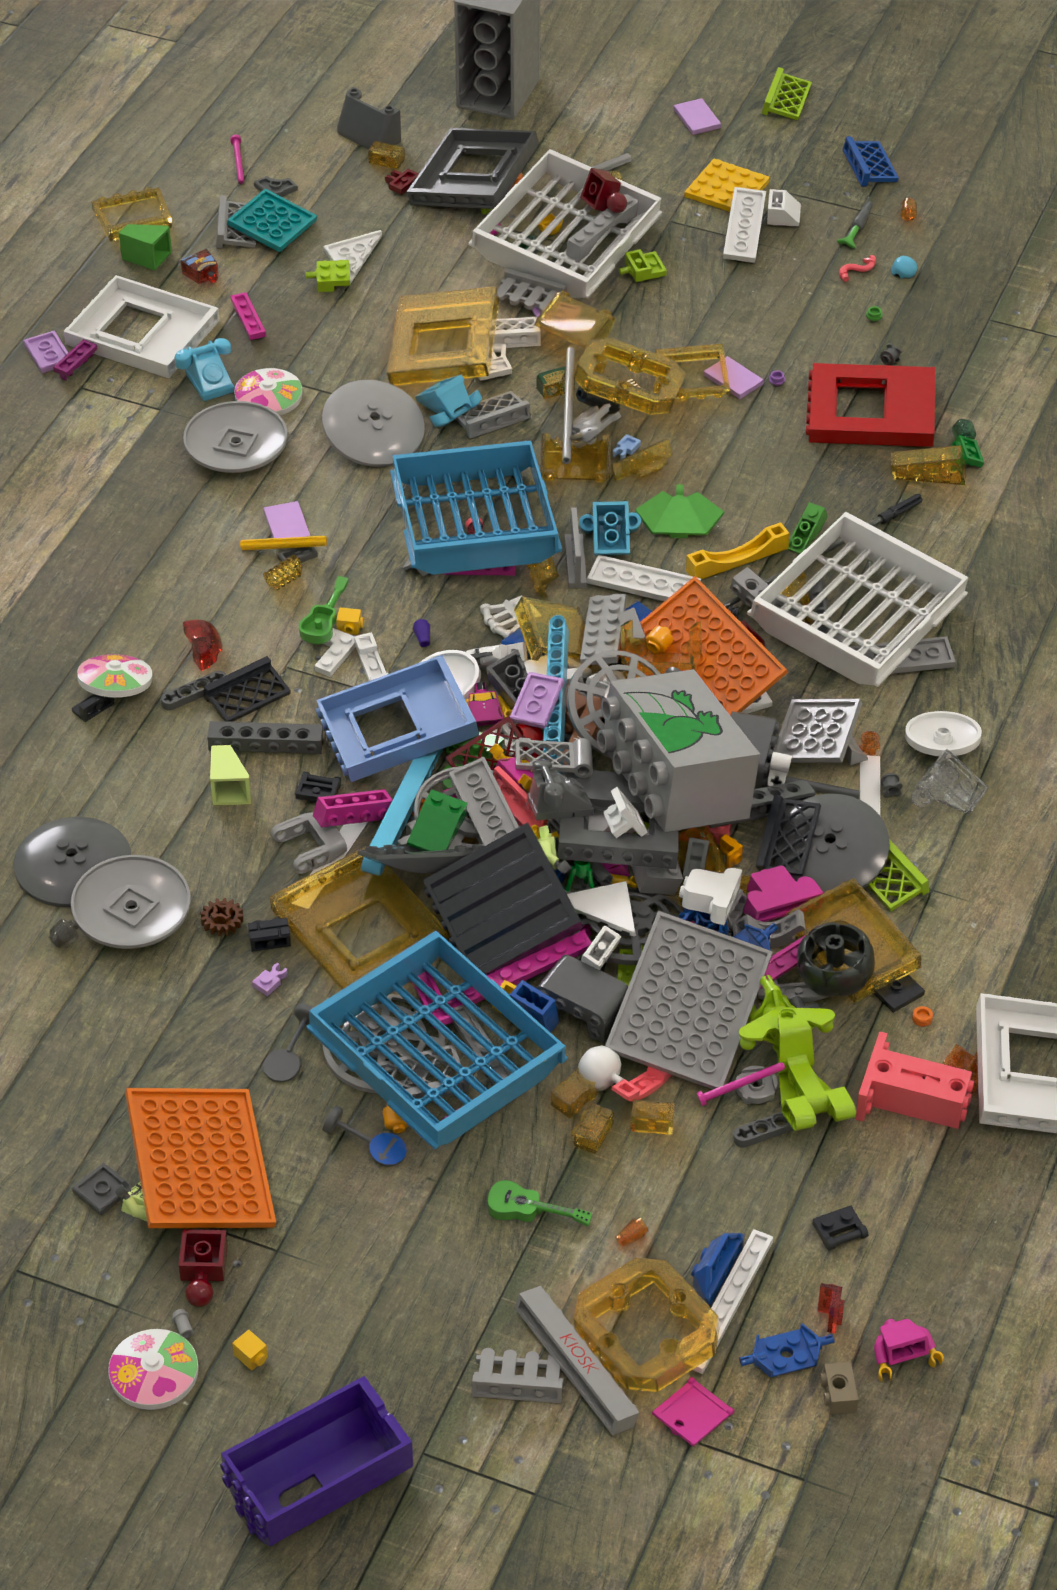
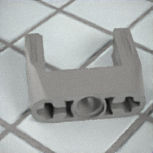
M314 812L305 813L279 823L271 830V836L277 842H285L310 832L320 846L300 854L294 860L293 867L299 874L331 863L347 851L346 842L335 826L321 828L313 817ZM280 831H284L281 835L277 836Z

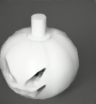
M601 1045L590 1048L579 1062L578 1075L580 1081L594 1091L606 1090L614 1083L617 1084L624 1080L619 1076L622 1065L619 1055L609 1047Z

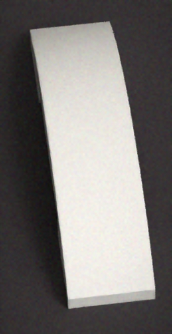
M372 632L354 636L357 651L368 681L389 674L386 673L378 654L377 644Z

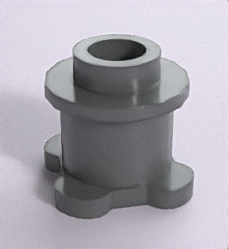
M889 343L887 345L888 349L881 352L880 358L884 364L891 366L895 361L901 360L900 354L902 350L900 347H895L892 343Z
M887 773L881 778L880 783L885 789L883 792L885 798L902 794L901 788L903 785L899 782L897 774Z

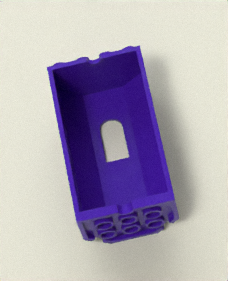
M363 1376L222 1452V1463L220 1464L221 1470L224 1473L222 1476L223 1483L229 1488L233 1496L237 1514L240 1518L244 1516L247 1521L246 1526L252 1535L256 1534L261 1542L272 1546L412 1468L413 1450L410 1438L395 1417L388 1413L382 1399L367 1378ZM313 1476L322 1486L287 1507H283L279 1503V1498L284 1492Z

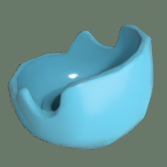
M900 256L895 259L891 272L893 275L898 274L901 279L911 278L916 274L918 266L911 257Z

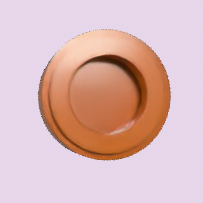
M917 1007L913 1011L912 1020L918 1026H928L932 1023L933 1012L928 1007Z

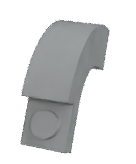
M797 909L786 917L774 921L779 929L770 935L771 948L784 946L796 941L795 934L805 929L804 913L801 910ZM746 914L732 923L733 936L743 930L745 924L765 930L773 922L758 921Z

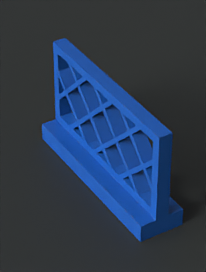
M846 137L842 150L861 186H867L868 182H898L899 177L880 141H854L852 137Z

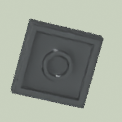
M102 1163L73 1186L72 1192L102 1216L123 1199V1197L116 1195V1188L125 1180L105 1163Z

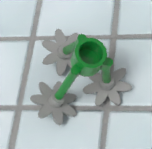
M575 861V866L571 867L570 876L566 888H564L567 894L574 893L571 892L570 887L575 874L578 877L577 881L579 884L573 885L574 889L583 891L596 888L594 886L598 881H593L590 862Z

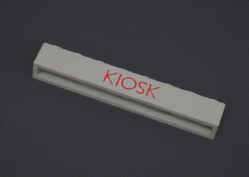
M541 1286L519 1293L515 1305L516 1311L549 1354L560 1365L562 1371L612 1436L633 1428L639 1415L637 1407L632 1404L623 1389L618 1386L612 1375L600 1363L599 1358L593 1354L587 1343L576 1332L574 1326L569 1323L562 1311L554 1304L550 1295Z

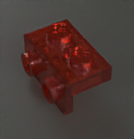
M821 1283L817 1311L829 1314L827 1332L836 1334L837 1325L841 1326L845 1305V1300L841 1299L843 1287Z

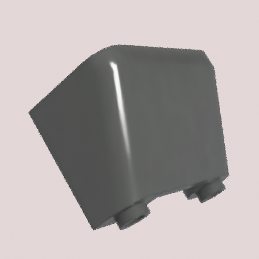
M352 87L346 92L337 125L338 134L377 154L387 152L401 142L400 110L391 105L379 110L359 100L362 97V92Z

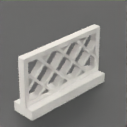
M537 317L471 321L474 347L481 348L487 344L491 346L506 344V348L541 346V335Z

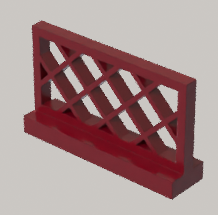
M507 716L446 756L445 758L451 768L459 767L455 766L452 758L457 755L464 756L462 766L466 765L468 757L480 759L484 746L493 747L484 744L485 738L489 734L496 735V744H498L499 736L509 738L507 749L503 750L506 751L505 756L515 757V751L510 750L512 739L523 737L510 716ZM507 722L511 727L510 736L500 734L502 725ZM473 744L480 745L478 757L468 755L470 746ZM522 747V748H521V749L524 750L525 752H526L527 750H529L528 747ZM492 754L491 760L486 759V761H490L489 767L491 770L494 771L496 765L493 766V763H497L498 761L494 760L495 758Z

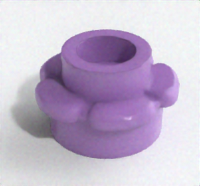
M778 370L771 372L769 376V382L775 386L783 384L786 380L784 373Z

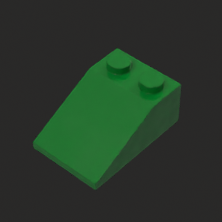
M431 789L421 808L407 845L422 851L448 850L465 820L468 803Z

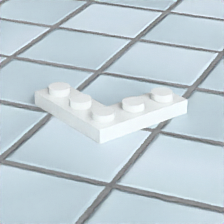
M333 628V636L330 641L324 643V645L330 648L314 666L316 672L329 677L334 674L356 648L354 636Z

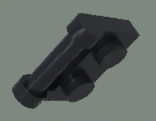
M304 771L297 787L295 798L317 802L318 797L336 795L341 786V777L329 778L311 775L310 772Z
M852 1205L813 1218L812 1221L814 1228L829 1251L835 1249L837 1245L859 1237L863 1239L869 1236L866 1226L862 1224ZM855 1228V1230H853V1231H851V1232H848V1233H845V1234H842V1235H839V1236H837V1237L832 1238V1236H835V1235H837V1234H840V1233H843V1232H846V1231H849V1230Z

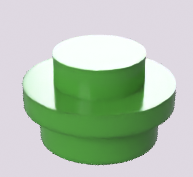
M872 306L866 312V317L871 321H878L882 319L883 313L879 307Z

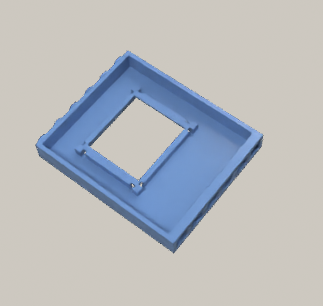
M443 655L316 700L318 708H316L318 718L321 719L323 729L327 730L325 732L333 752H338L336 758L339 765L343 764L341 769L344 776L348 775L351 782L479 735L476 720ZM403 700L417 730L368 748L354 717Z

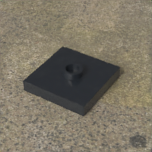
M899 965L869 982L867 987L893 1013L925 994V990Z

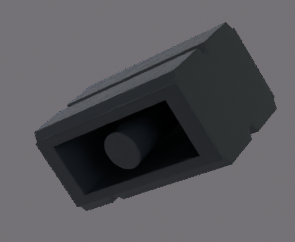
M276 917L272 920H256L248 923L251 952L291 946L287 918Z

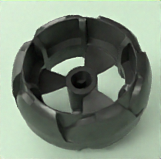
M836 922L821 924L811 929L808 936L803 937L797 951L798 972L807 987L819 995L826 997L849 996L860 991L866 985L868 978H871L875 967L874 949L867 935L856 926L838 924ZM844 949H847V950H850V951H853V952H850V953H848V954H845ZM825 950L828 964L818 968L814 965L813 960L817 957L818 953ZM843 964L851 967L843 971H833V967L837 968Z

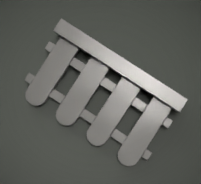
M509 268L504 271L505 280H501V286L493 290L495 300L497 301L509 298L511 305H518L520 302H523L526 309L530 310L536 306L539 307V312L542 314L553 311L555 309L554 304L557 301L564 302L567 298L565 284ZM512 288L516 289L513 293H509ZM527 292L531 293L528 298L524 297ZM542 297H545L543 302L539 301Z
M485 1348L482 1350L481 1355L476 1356V1363H480L479 1372H474L472 1397L562 1403L563 1378H559L561 1368L550 1354L548 1355V1360H539V1354L534 1351L528 1352L525 1358H517V1353L514 1350H506L503 1357L495 1356L493 1349ZM494 1364L502 1365L501 1374L493 1373ZM516 1366H524L523 1375H515ZM538 1367L546 1368V1377L537 1376Z

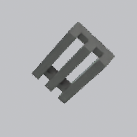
M314 547L291 548L278 553V559L281 560L286 569L318 557V552Z

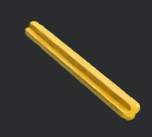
M326 536L248 539L240 541L241 550L327 546Z

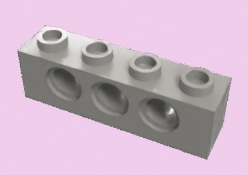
M746 567L732 578L730 590L740 597L747 606L752 608L753 600L769 585ZM777 598L770 603L779 609L784 605ZM791 608L787 613L796 617L799 611Z

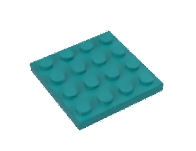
M264 189L227 220V225L281 252L317 221V215Z

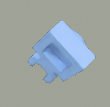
M626 434L613 450V457L620 454V460H624L626 454L632 455L641 446V440Z

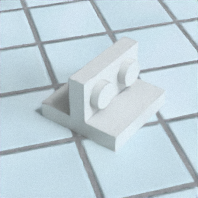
M616 787L611 790L616 804L608 807L603 813L612 834L618 838L632 827L641 837L648 833L638 810L620 789Z

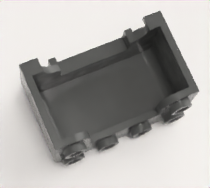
M732 711L730 716L760 753L754 789L767 787L768 776L765 775L768 774L770 763L767 762L771 761L773 748L777 745L779 736H776V734L779 733L780 723H777L776 718Z
M563 955L536 989L553 998L556 1002V1008L586 1021L589 1036L594 1040L605 1043L610 1035L628 986L624 982L574 957Z

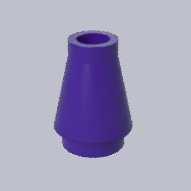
M419 619L414 622L412 629L419 641V645L427 647L430 645V624L425 619Z

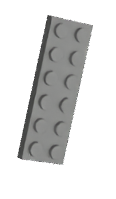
M626 594L590 597L580 656L581 664L595 654L604 651H620L623 629L617 614L624 612L626 609ZM619 655L602 658L606 664L618 663ZM594 661L590 665H596L597 663Z
M948 637L921 639L911 649V653L891 674L955 667L956 661ZM890 642L874 645L879 648H885ZM858 645L849 647L858 651L862 646ZM869 650L864 654L872 660L877 656V654Z
M485 757L449 772L462 801L468 803L467 812L484 846L519 827Z

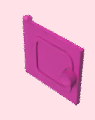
M690 1377L682 1388L652 1411V1415L669 1427L672 1434L679 1435L694 1447L731 1416L735 1410L703 1387L693 1377Z

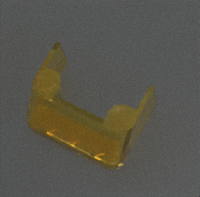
M629 619L621 625V651L636 654L645 659L661 674H665L669 667H675L681 671L694 669L697 672L702 651L701 622H696L689 628L690 640L683 645V654L648 653L646 641L642 638H633V619ZM622 656V665L629 666L630 658ZM638 662V670L646 676L654 675L650 669ZM622 670L624 678L627 679L628 671Z

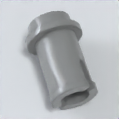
M184 1309L174 1311L172 1321L176 1323L180 1335L184 1338L192 1336L194 1331L188 1320V1312Z

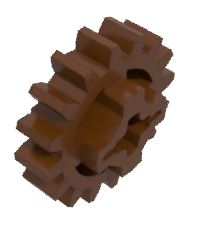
M216 898L215 903L208 902L209 907L203 906V911L200 912L201 925L204 926L205 931L210 930L211 935L217 932L218 936H221L222 933L228 936L229 931L235 933L236 927L241 928V923L244 922L243 909L240 908L239 903L234 904L233 899L227 902L226 898H223L222 901Z

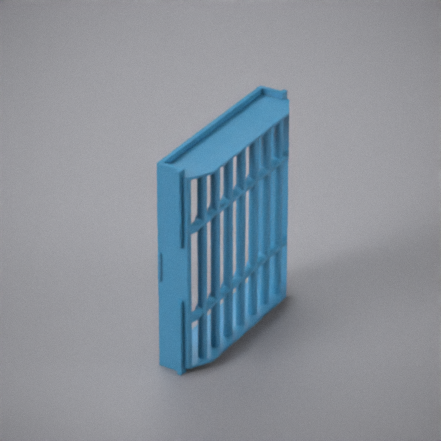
M531 441L392 455L393 470H390L397 506L401 507L405 523L404 537L411 568L434 575L541 563L554 554L562 552L561 542L547 497L548 492L545 482L542 480ZM530 467L535 485L526 486L523 484L520 472ZM514 476L517 487H506L504 477ZM497 477L500 488L491 490L488 486L487 478ZM480 479L482 491H472L469 480ZM462 481L465 493H455L452 482ZM402 483L410 485L413 498L405 499ZM445 483L447 495H438L435 484ZM428 485L430 497L419 496L417 486ZM538 492L547 526H535L526 493ZM509 495H520L528 528L520 529L517 527ZM502 496L511 530H500L491 497ZM485 498L493 532L485 533L482 531L474 499ZM467 499L475 534H465L457 500ZM439 502H450L457 536L449 537L447 535ZM432 503L440 538L431 539L429 537L422 504ZM415 505L422 540L415 541L407 506Z
M437 931L429 934L309 1011L310 1024L306 1026L307 1030L351 1071H354L388 1103V1106L434 1150L457 1139L544 1080L559 1062L562 1064L568 1060V1057L565 1055L566 1046ZM438 957L441 958L465 982L460 985H453L432 966V963ZM427 971L449 992L443 996L438 995L418 976ZM411 981L433 1002L428 1006L422 1005L402 986ZM472 986L522 1032L516 1036H510L462 992ZM396 991L418 1012L412 1016H407L387 996ZM456 997L505 1043L499 1047L494 1046L447 1002ZM380 1001L402 1022L397 1026H391L371 1006ZM440 1007L481 1044L489 1054L479 1057L438 1020L432 1012ZM364 1011L386 1033L381 1036H375L355 1016ZM425 1018L474 1064L469 1067H463L421 1029L416 1022ZM348 1021L370 1043L364 1047L359 1046L339 1026ZM409 1028L458 1074L452 1078H447L400 1033ZM527 1037L544 1051L536 1058L519 1044ZM393 1038L440 1081L442 1085L437 1088H431L384 1043ZM377 1048L426 1095L421 1099H415L368 1053ZM512 1048L527 1064L518 1068L503 1053ZM497 1059L512 1074L503 1079L488 1063ZM481 1069L496 1084L487 1089L472 1074ZM464 1079L480 1093L473 1100L456 1086ZM449 1090L464 1106L456 1111L440 1095ZM434 1101L449 1116L439 1121L424 1106Z

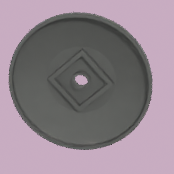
M821 794L802 800L821 804L803 877L812 878L824 892L823 897L849 895L863 889L874 881L886 864L890 847L888 830L880 815L862 800L843 794ZM793 806L786 812V814L789 816L798 809L795 806ZM808 808L803 811V814L808 818L814 814L815 809ZM801 814L791 819L795 826L804 820ZM788 821L782 825L781 831L784 834L793 826ZM806 824L798 829V831L803 836L809 832L810 827ZM795 831L786 838L791 844L800 837ZM832 837L835 839V842L826 843L825 840ZM785 839L777 843L776 848L778 851L788 846ZM803 841L793 847L797 854L805 849ZM792 849L782 854L785 861L795 856ZM780 856L774 860L776 867L784 863ZM797 859L789 864V867L799 870L801 863ZM791 875L796 882L800 877H802Z
M89 817L57 819L38 827L22 841L14 858L15 876L20 887L35 900L51 906L71 907L73 890L79 879L89 869L105 860L131 855V849L124 835L114 826L104 821ZM69 854H76L74 857H68Z

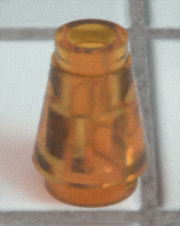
M638 1217L637 1219H632L615 1238L623 1247L645 1237L648 1228L643 1220Z

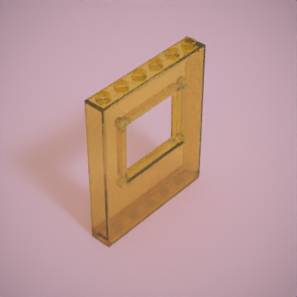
M496 286L399 296L387 367L389 383L391 385L433 382L461 374L463 378L489 376L499 306ZM469 327L466 350L416 355L420 331Z
M358 850L270 896L271 910L277 917L288 919L291 933L342 990L434 931H437L449 942V931L444 930L440 921L389 866L386 865L381 876L361 871L364 857L358 854ZM380 902L407 932L356 959L329 928Z

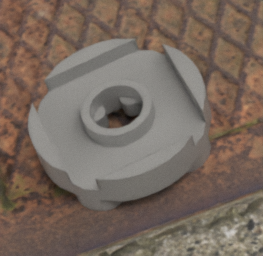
M762 1066L746 1067L736 1077V1080L765 1068ZM772 1074L755 1081L758 1085H761L759 1087H754L753 1083L736 1089L737 1094L746 1104L769 1102L774 1099L777 1091V1078Z

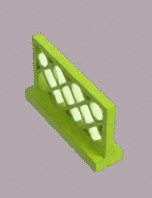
M778 67L761 114L767 116L768 112H772L798 121L812 82L784 74V69Z
M889 839L890 847L887 861L891 865L890 867H884L881 871L889 872L888 879L876 878L867 887L891 912L918 894H927L929 892V882ZM892 873H901L902 880L891 879ZM876 883H886V890L877 889ZM890 884L901 885L900 891L889 890ZM904 885L913 886L915 888L911 892L903 891ZM888 895L899 896L898 900L892 904L887 900Z

